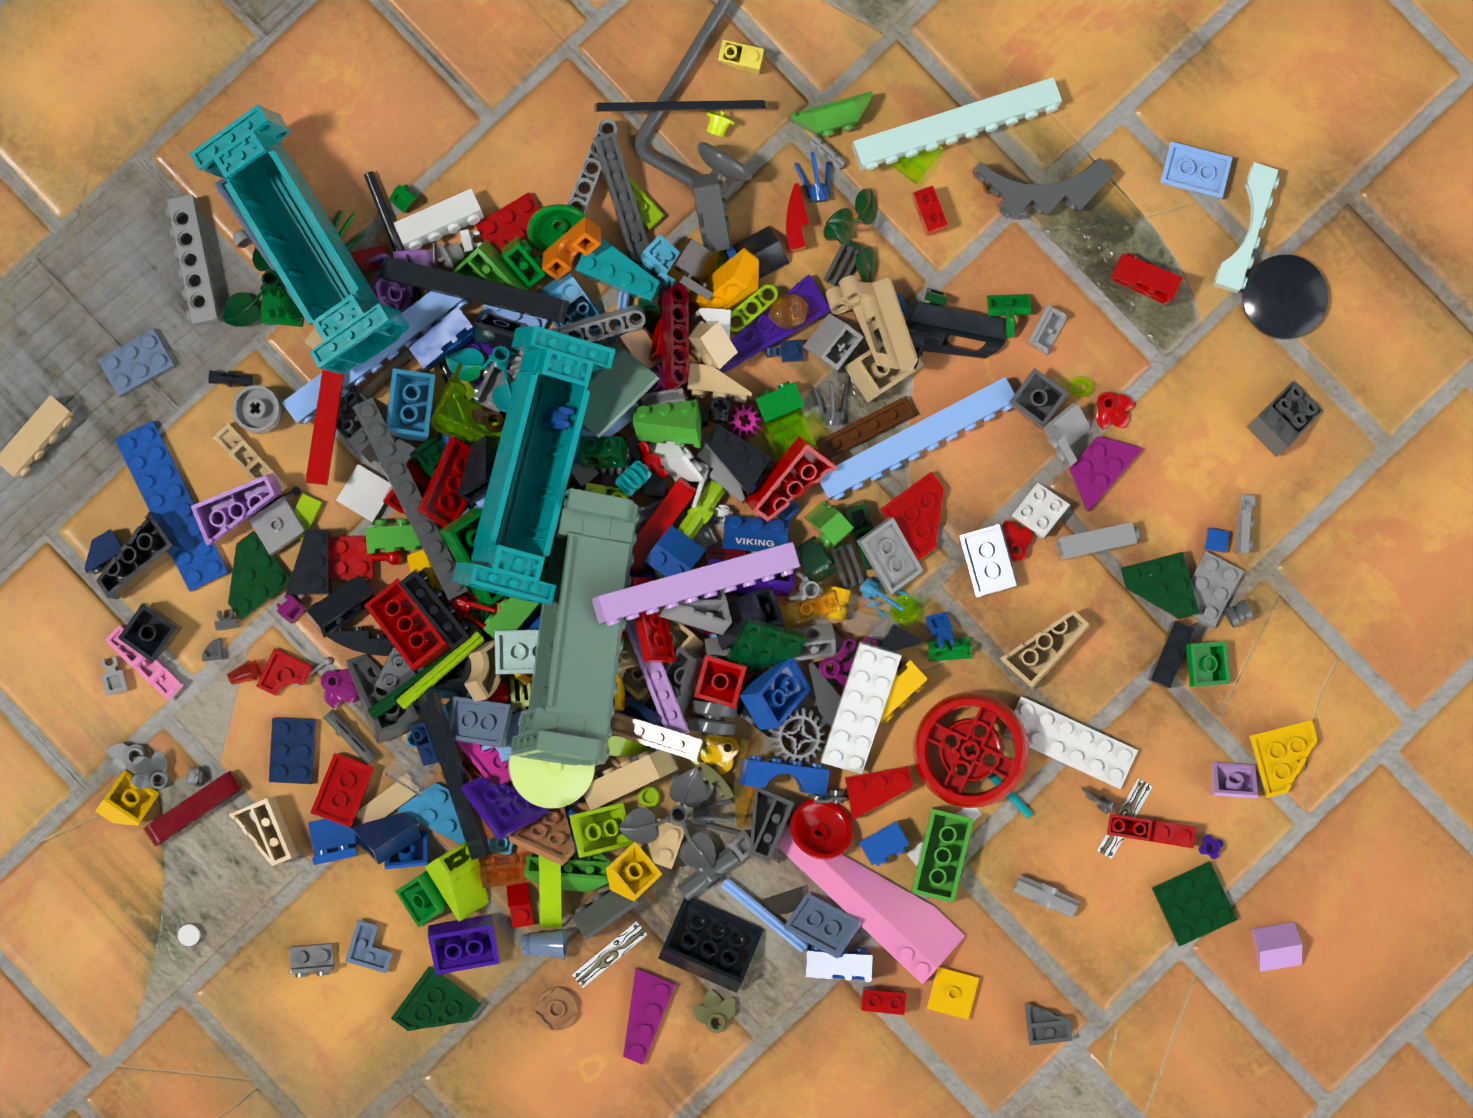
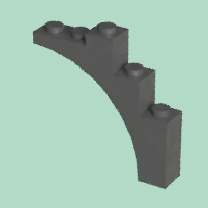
M1100 158L1070 179L1044 185L1024 184L1009 180L993 172L982 162H979L972 169L976 180L982 184L985 182L990 187L989 191L996 198H1002L997 204L1000 208V214L1006 219L1010 217L1012 220L1029 203L1033 204L1031 208L1037 214L1045 216L1052 211L1062 198L1065 200L1064 204L1073 211L1075 209L1079 211L1115 173Z

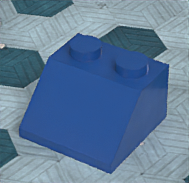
M671 525L655 544L644 562L665 577L693 570L706 552V549Z

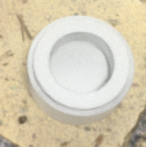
M193 924L184 925L178 932V939L185 946L195 945L201 937L199 928Z

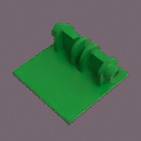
M280 289L272 292L263 291L261 323H264V325L276 324L302 327V319H296L287 314L284 308V301L287 296Z

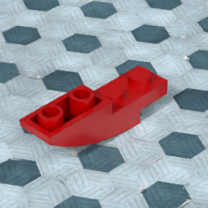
M1110 813L1107 835L1194 849L1197 827Z

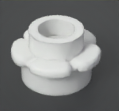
M718 505L717 508L713 509V518L717 521L725 522V515L733 516L730 507L726 505Z

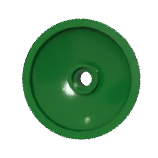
M566 204L545 206L536 211L530 218L527 227L528 238L531 244L543 253L587 216L581 210Z

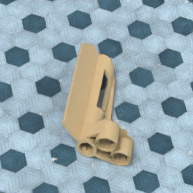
M851 275L842 278L839 281L840 286L832 287L826 291L825 295L832 314H841L852 309L854 310L877 366L912 371L918 358L891 277L871 283L859 282L857 276ZM878 328L887 354L880 353L874 331Z

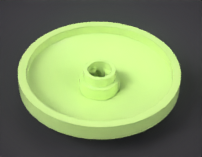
M510 755L508 761L510 779L516 791L526 801L543 808H561L577 801L589 788L595 771V766L565 765Z

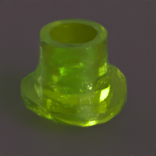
M901 595L895 600L896 603L903 607V611L891 605V618L898 624H911L919 618V605L910 596Z

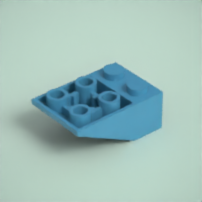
M569 272L558 281L554 279L536 292L569 301L565 322L552 321L555 327L600 315ZM591 325L589 329L592 332H598L600 327L598 325ZM575 330L568 333L569 336L575 338L580 336L579 332Z

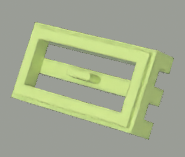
M515 675L509 676L511 702L512 706H514L513 711H517L519 707H521V710H525L526 706H529L532 681L527 684L528 700H525L523 683ZM514 680H518L520 701L517 702Z

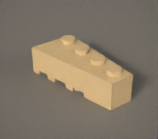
M1072 610L1043 631L999 658L1000 662L1032 690L1089 628V623L1076 611Z
M647 750L637 755L639 759L634 762L630 758L620 763L621 768L617 770L615 767H611L603 771L604 776L600 778L597 775L593 776L589 788L583 794L590 810L678 770L671 754L663 750L653 753Z

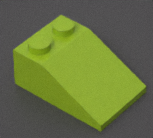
M623 803L569 816L579 858L630 846L633 843L619 830L620 824L627 817Z

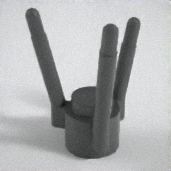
M848 376L845 377L840 412L839 408H835L833 382H829L830 408H826V413L818 389L814 390L821 413V421H825V426L842 425V419H845L844 411L849 386Z
M732 799L708 804L701 803L700 807L693 808V824L732 834L740 832L735 829L711 824V821L733 822L734 818L712 816L711 810H707V808L730 804L733 802Z

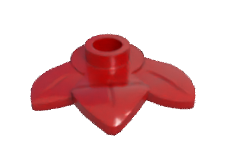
M1101 393L1096 401L1098 408L1095 416L1096 423L1102 430L1107 428L1110 423L1117 428H1126L1128 425V414L1126 411L1135 407L1134 402L1124 394ZM1109 399L1110 405L1106 407L1105 401Z
M641 441L638 444L641 454L640 461L649 468L651 473H656L663 478L666 477L668 473L660 466V456L651 453L647 443Z
M1005 520L1002 524V529L1011 560L1021 561L1027 554L1026 547L1032 541L1031 529L1026 526L1019 530L1013 522ZM1014 547L1020 548V552L1018 554H1014L1012 552V549Z

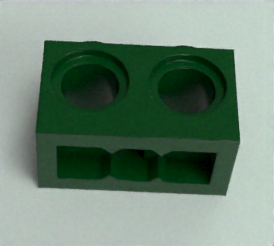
M580 436L578 457L583 468H625L628 449L623 436H601L600 438L596 436Z

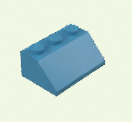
M392 369L386 426L390 434L403 439L426 441L429 434L435 374Z

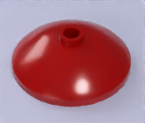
M814 799L807 800L796 808L790 820V832L795 844L801 851L813 858L822 860L836 858L843 854L851 843L853 836L851 821L846 812L835 803L818 804L814 803Z

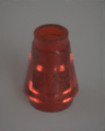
M248 660L228 673L227 676L229 682L234 685L257 680V677L261 676V670L255 660Z

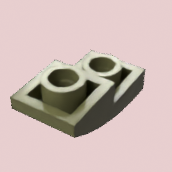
M705 763L701 764L702 769L699 770L703 781H708L709 784L718 781L719 785L716 786L720 797L725 796L726 800L734 797L725 780L713 768Z

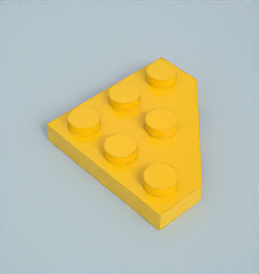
M1312 720L1249 736L1265 798L1288 793L1294 779L1299 774L1309 753L1318 741Z

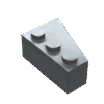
M716 173L691 177L703 246L711 252L730 249L727 232L730 224L728 216L724 215V211H727L725 198H721V193H724L722 180L718 181Z
M758 787L754 789L749 854L751 858L771 865L794 811L795 803Z

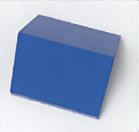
M420 832V839L385 860V870L430 864L428 832Z

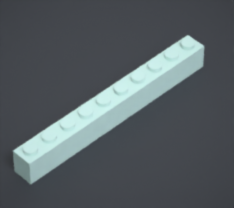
M1054 77L855 140L853 141L852 149L859 169L870 171L877 168L878 164L884 162L892 164L903 156L910 158L925 149L927 152L935 150L940 144L946 143V145H951L958 142L959 138L965 136L966 139L973 138L978 135V132L984 130L992 132L1003 124L1010 126L1022 118H1026V120L1035 118L1040 112H1054L1060 106L1062 99Z

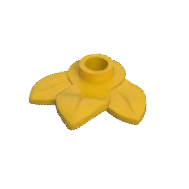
M707 734L704 736V740L708 745L705 748L707 754L705 756L701 754L700 761L708 765L715 764L717 773L719 775L725 774L734 765V757L738 754L740 748L739 743L733 737ZM726 744L731 745V751L725 749Z

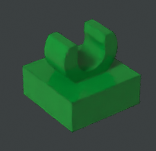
M399 184L394 188L389 201L405 214L411 208L417 192L415 191L413 194H410L407 191L408 184H405L403 187Z

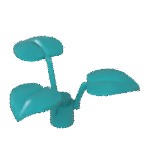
M503 346L496 347L485 364L482 353L474 348H465L446 355V362L450 371L462 381L470 382L477 380L480 377V370H485L492 361L496 368L502 369L505 384L498 385L494 389L492 400L499 410L507 413L515 381L509 384L506 368L510 364V358H513L515 353H512Z

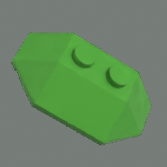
M869 91L790 114V120L814 135H822L823 138L834 135L835 131L843 129V132L855 129V126L859 124L873 98V92Z
M530 853L526 855L524 876L538 885L539 855ZM578 853L573 854L563 866L561 865V890L590 892L608 884L606 867L612 861L607 859L602 853L579 858Z

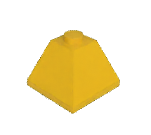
M123 770L95 812L112 823L138 826L159 793L151 787L144 789L136 788L130 782L133 775Z

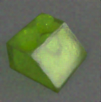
M801 409L762 425L777 462L799 435L818 449Z

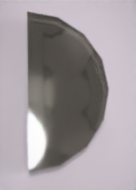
M801 886L764 898L762 901L771 912L788 914L794 911L802 901L803 887Z

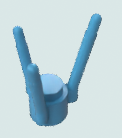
M868 577L859 589L863 593L861 597L867 600L883 619H886V615L872 600L877 595L898 610L903 611L902 606L880 592V587L883 586L877 578L873 580ZM900 589L895 592L905 597L909 596L908 593Z

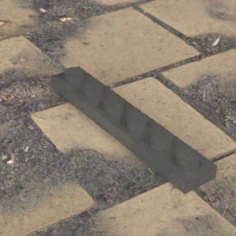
M615 132L595 137L593 141L629 258L634 261L641 258L642 252L649 246Z

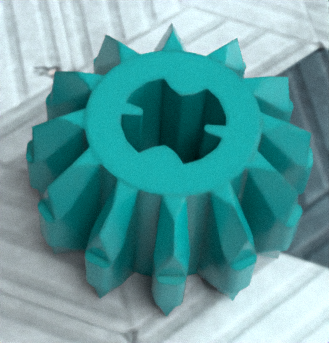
M635 461L616 479L615 484L622 493L630 496L649 480L652 473L641 461Z

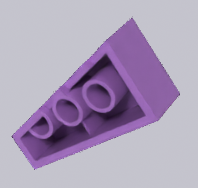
M271 473L192 505L191 509L206 545L216 543L280 495L282 490L275 473Z

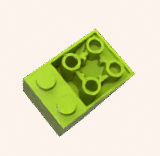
M463 842L425 866V869L459 922L489 903L479 859L471 860L466 842Z

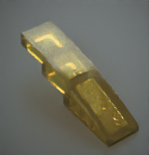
M743 738L737 756L734 778V807L737 827L742 828L754 789L752 786L738 784L741 760L745 758L750 743L749 740Z

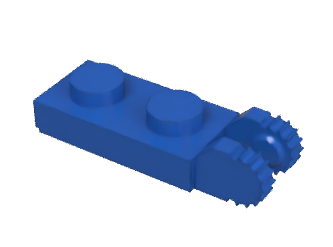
M549 407L543 417L544 429L553 431L570 428L571 423L568 422V417L573 415L574 410L566 407Z

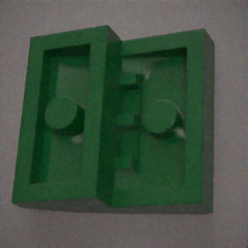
M439 432L413 450L409 456L432 478L446 448V443Z

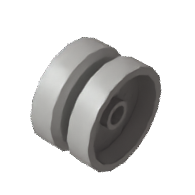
M252 385L245 387L238 392L233 400L232 411L234 419L239 426L250 433L259 435L269 433L282 420L283 408L281 401L275 393L264 386ZM257 407L261 410L260 413L255 412Z

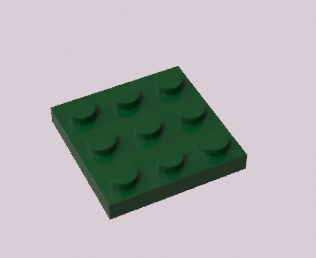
M1210 861L1151 887L1178 947L1237 920Z

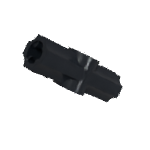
M725 397L711 398L708 420L717 424L728 422L730 400H727Z

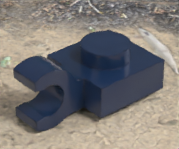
M802 339L780 341V347H769L766 349V358L781 357L782 363L802 362Z

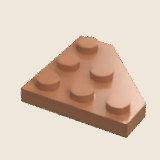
M564 807L548 808L549 813L546 816L509 835V842L562 866L575 853Z

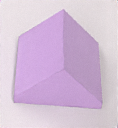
M1212 762L1210 795L1258 798L1255 765Z
M1295 922L1252 929L1259 972L1302 965V943Z

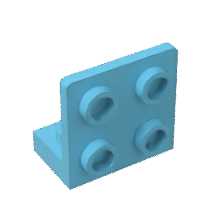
M659 234L642 252L639 264L642 269L662 283L665 287L664 290L669 289L675 285L676 280L668 276L667 273L680 252Z

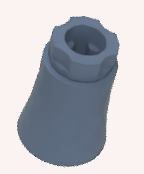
M566 930L523 934L521 936L522 955L554 957L565 960L567 955Z

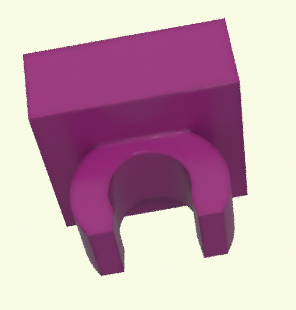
M285 595L284 597L287 600L284 604H276L277 612L292 624L306 608L292 595Z

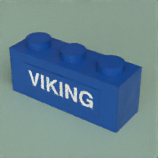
M725 515L722 548L762 551L787 544L789 521L771 519L767 522L763 518Z

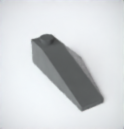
M367 654L346 660L350 676L377 744L398 737L409 729L410 725L419 721V717L412 704L406 709L396 704L377 719H373L367 710L390 694V692L375 686L382 670Z

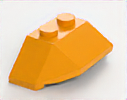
M743 248L706 280L705 283L708 285L706 289L713 293L710 300L705 299L693 290L688 293V303L692 305L691 309L695 312L700 308L733 311L758 291V258L746 248Z

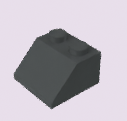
M1034 368L1009 403L1025 419L1037 428L1042 429L1069 393Z

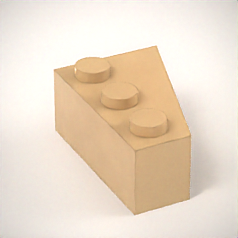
M274 796L229 814L242 828L244 834L248 835L255 843L256 848L272 866L299 856Z

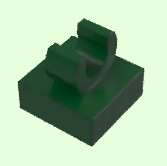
M927 287L924 300L930 301L931 304L945 305L948 293Z

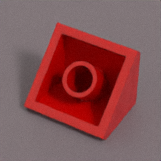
M705 655L694 697L736 708L740 699L739 695L745 686L747 666Z

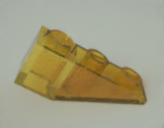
M835 589L818 594L814 598H806L805 600H799L779 607L785 621L784 628L786 629L810 623L841 610Z

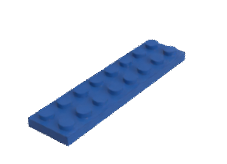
M152 420L114 439L149 511L162 516L183 547L172 558L189 592L228 574L229 572L215 544L207 546L191 509V506L195 503L155 422Z

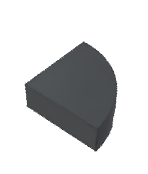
M222 638L215 639L208 644L203 652L202 662L224 659Z

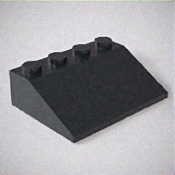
M684 897L658 959L737 993L764 929L692 898L687 901Z

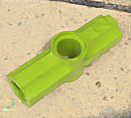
M709 481L700 494L696 508L692 507V502L686 511L687 515L677 529L693 540L702 525H705L713 515L714 507L725 493L723 487L718 483Z

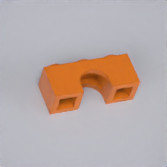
M584 217L542 253V270L558 281L572 269L573 259L579 251L588 256L601 245V228L587 217Z

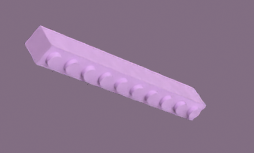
M791 542L600 595L591 600L598 624L606 623L607 626L620 623L619 619L626 617L627 621L638 618L639 613L646 611V615L659 612L658 608L665 606L666 610L679 606L678 602L683 600L688 604L698 601L697 597L704 595L705 599L718 595L717 591L722 589L724 593L737 590L736 585L743 584V588L755 585V580L762 579V582L775 579V574L781 573V577L793 574V569L800 567L794 544Z

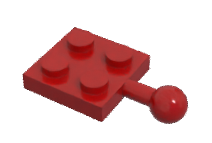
M366 536L330 537L331 580L352 579L358 575L362 579H374L375 561H387L390 565H398L403 559L400 550L387 553H367Z

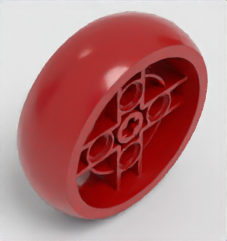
M963 692L942 699L926 712L915 733L913 757L919 777L936 797L954 806L980 808L1004 799L1020 783L1028 764L1029 742L1023 723L1007 704L988 694ZM965 707L980 708L975 718L958 720L949 727L938 723L945 715L956 709ZM998 717L1005 723L1011 733L1014 744L1013 759L1003 754L1002 740L993 727ZM977 725H983L986 728V734L983 737L975 734L974 729ZM948 735L956 736V746L950 747L947 745L946 737ZM929 741L939 746L941 763L948 772L944 783L937 777L931 767L928 756ZM973 744L977 752L969 756L966 754L968 751L965 750V747H970ZM989 753L994 754L996 757V763L991 766L987 765L984 760L986 754ZM962 763L967 766L968 771L965 775H959L956 772L958 764ZM993 773L1004 777L996 786L978 793L962 792L967 782L982 781Z

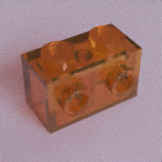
M512 853L504 858L489 856L481 861L479 868L482 888L526 882V877L524 876V855L519 856L518 853Z

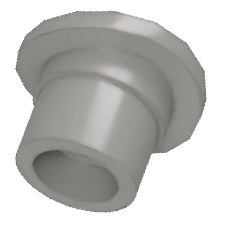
M458 243L444 247L442 244L437 245L438 261L446 271L454 270L453 265L464 259L463 251Z

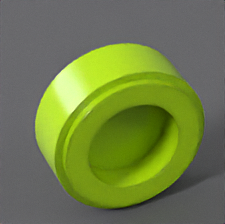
M652 786L643 787L638 794L640 804L648 808L655 806L660 799L658 790Z

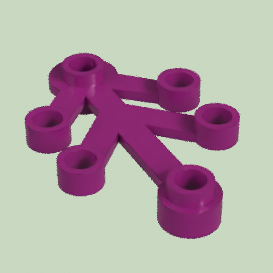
M870 636L865 637L862 641L866 643L871 639L872 645L876 646L877 644L876 640ZM845 638L842 641V647L833 658L827 657L820 662V674L828 679L835 678L845 688L847 678L841 671H850L855 654L848 662L841 661L849 651L855 649L856 642L853 639ZM851 641L852 646L847 649L846 643ZM900 659V662H899L897 671L901 668V665H902L901 659ZM828 664L832 665L831 671L826 670Z

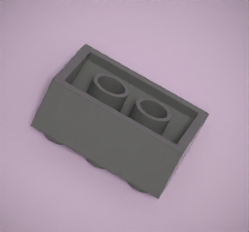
M602 891L592 898L594 903L587 907L584 904L574 912L577 915L573 919L585 939L588 940L639 904L641 900L638 897L635 901H631L613 891L604 894Z

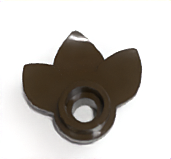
M483 406L482 409L472 410L473 420L477 424L484 425L489 432L499 433L503 430L507 413L502 411L500 414Z

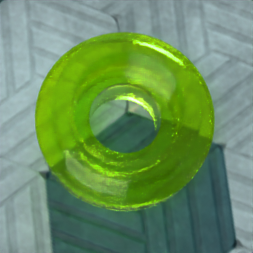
M1079 376L1072 380L1070 390L1074 396L1083 398L1091 392V382L1086 377ZM1077 384H1083L1084 390L1079 391Z

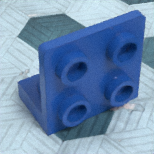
M326 819L308 823L314 856L312 857L314 865L359 855L351 828Z

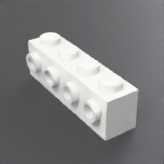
M469 189L395 222L394 226L406 251L419 250L427 243L437 242L445 235L457 233L465 226L477 224L484 216L472 189Z

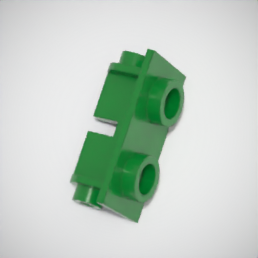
M970 637L954 638L953 646L950 645L949 641L944 640L942 641V649L938 647L937 640H927L929 662L971 659Z

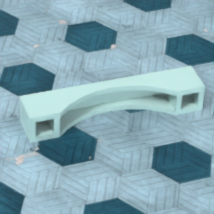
M1256 162L1251 165L1245 182L1250 202L1248 232L1238 250L1219 265L1213 286L1234 293H1238L1240 289L1245 288L1248 279L1245 273L1247 268L1251 269L1254 257L1251 254L1253 248L1257 249L1261 238L1258 236L1259 229H1263L1267 217L1264 214L1266 208L1270 209L1273 197L1270 195L1272 189L1277 188L1280 179L1277 176V169Z

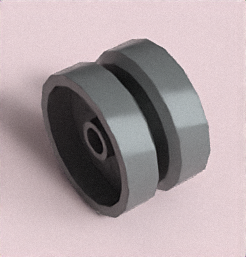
M691 700L690 710L693 713L702 714L703 717L689 718V730L708 735H734L736 725L731 721L723 720V717H736L738 705L736 708L706 700Z

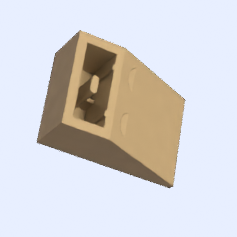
M690 363L688 393H691L692 397L704 398L705 395L713 396V398L727 397L734 398V402L747 403V400L752 399V392L715 367Z

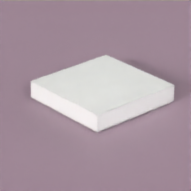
M358 464L336 501L369 521L374 522L385 504L382 501L391 484Z

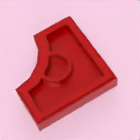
M274 648L256 687L277 696L280 690L288 685H305L313 666Z

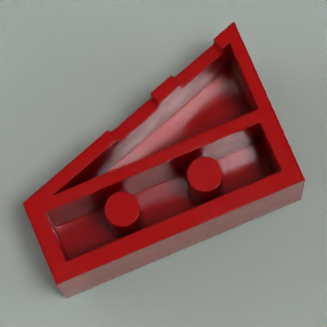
M1127 252L1120 255L1109 279L1167 306L1173 300L1183 277L1161 269L1153 263L1141 261L1137 256Z

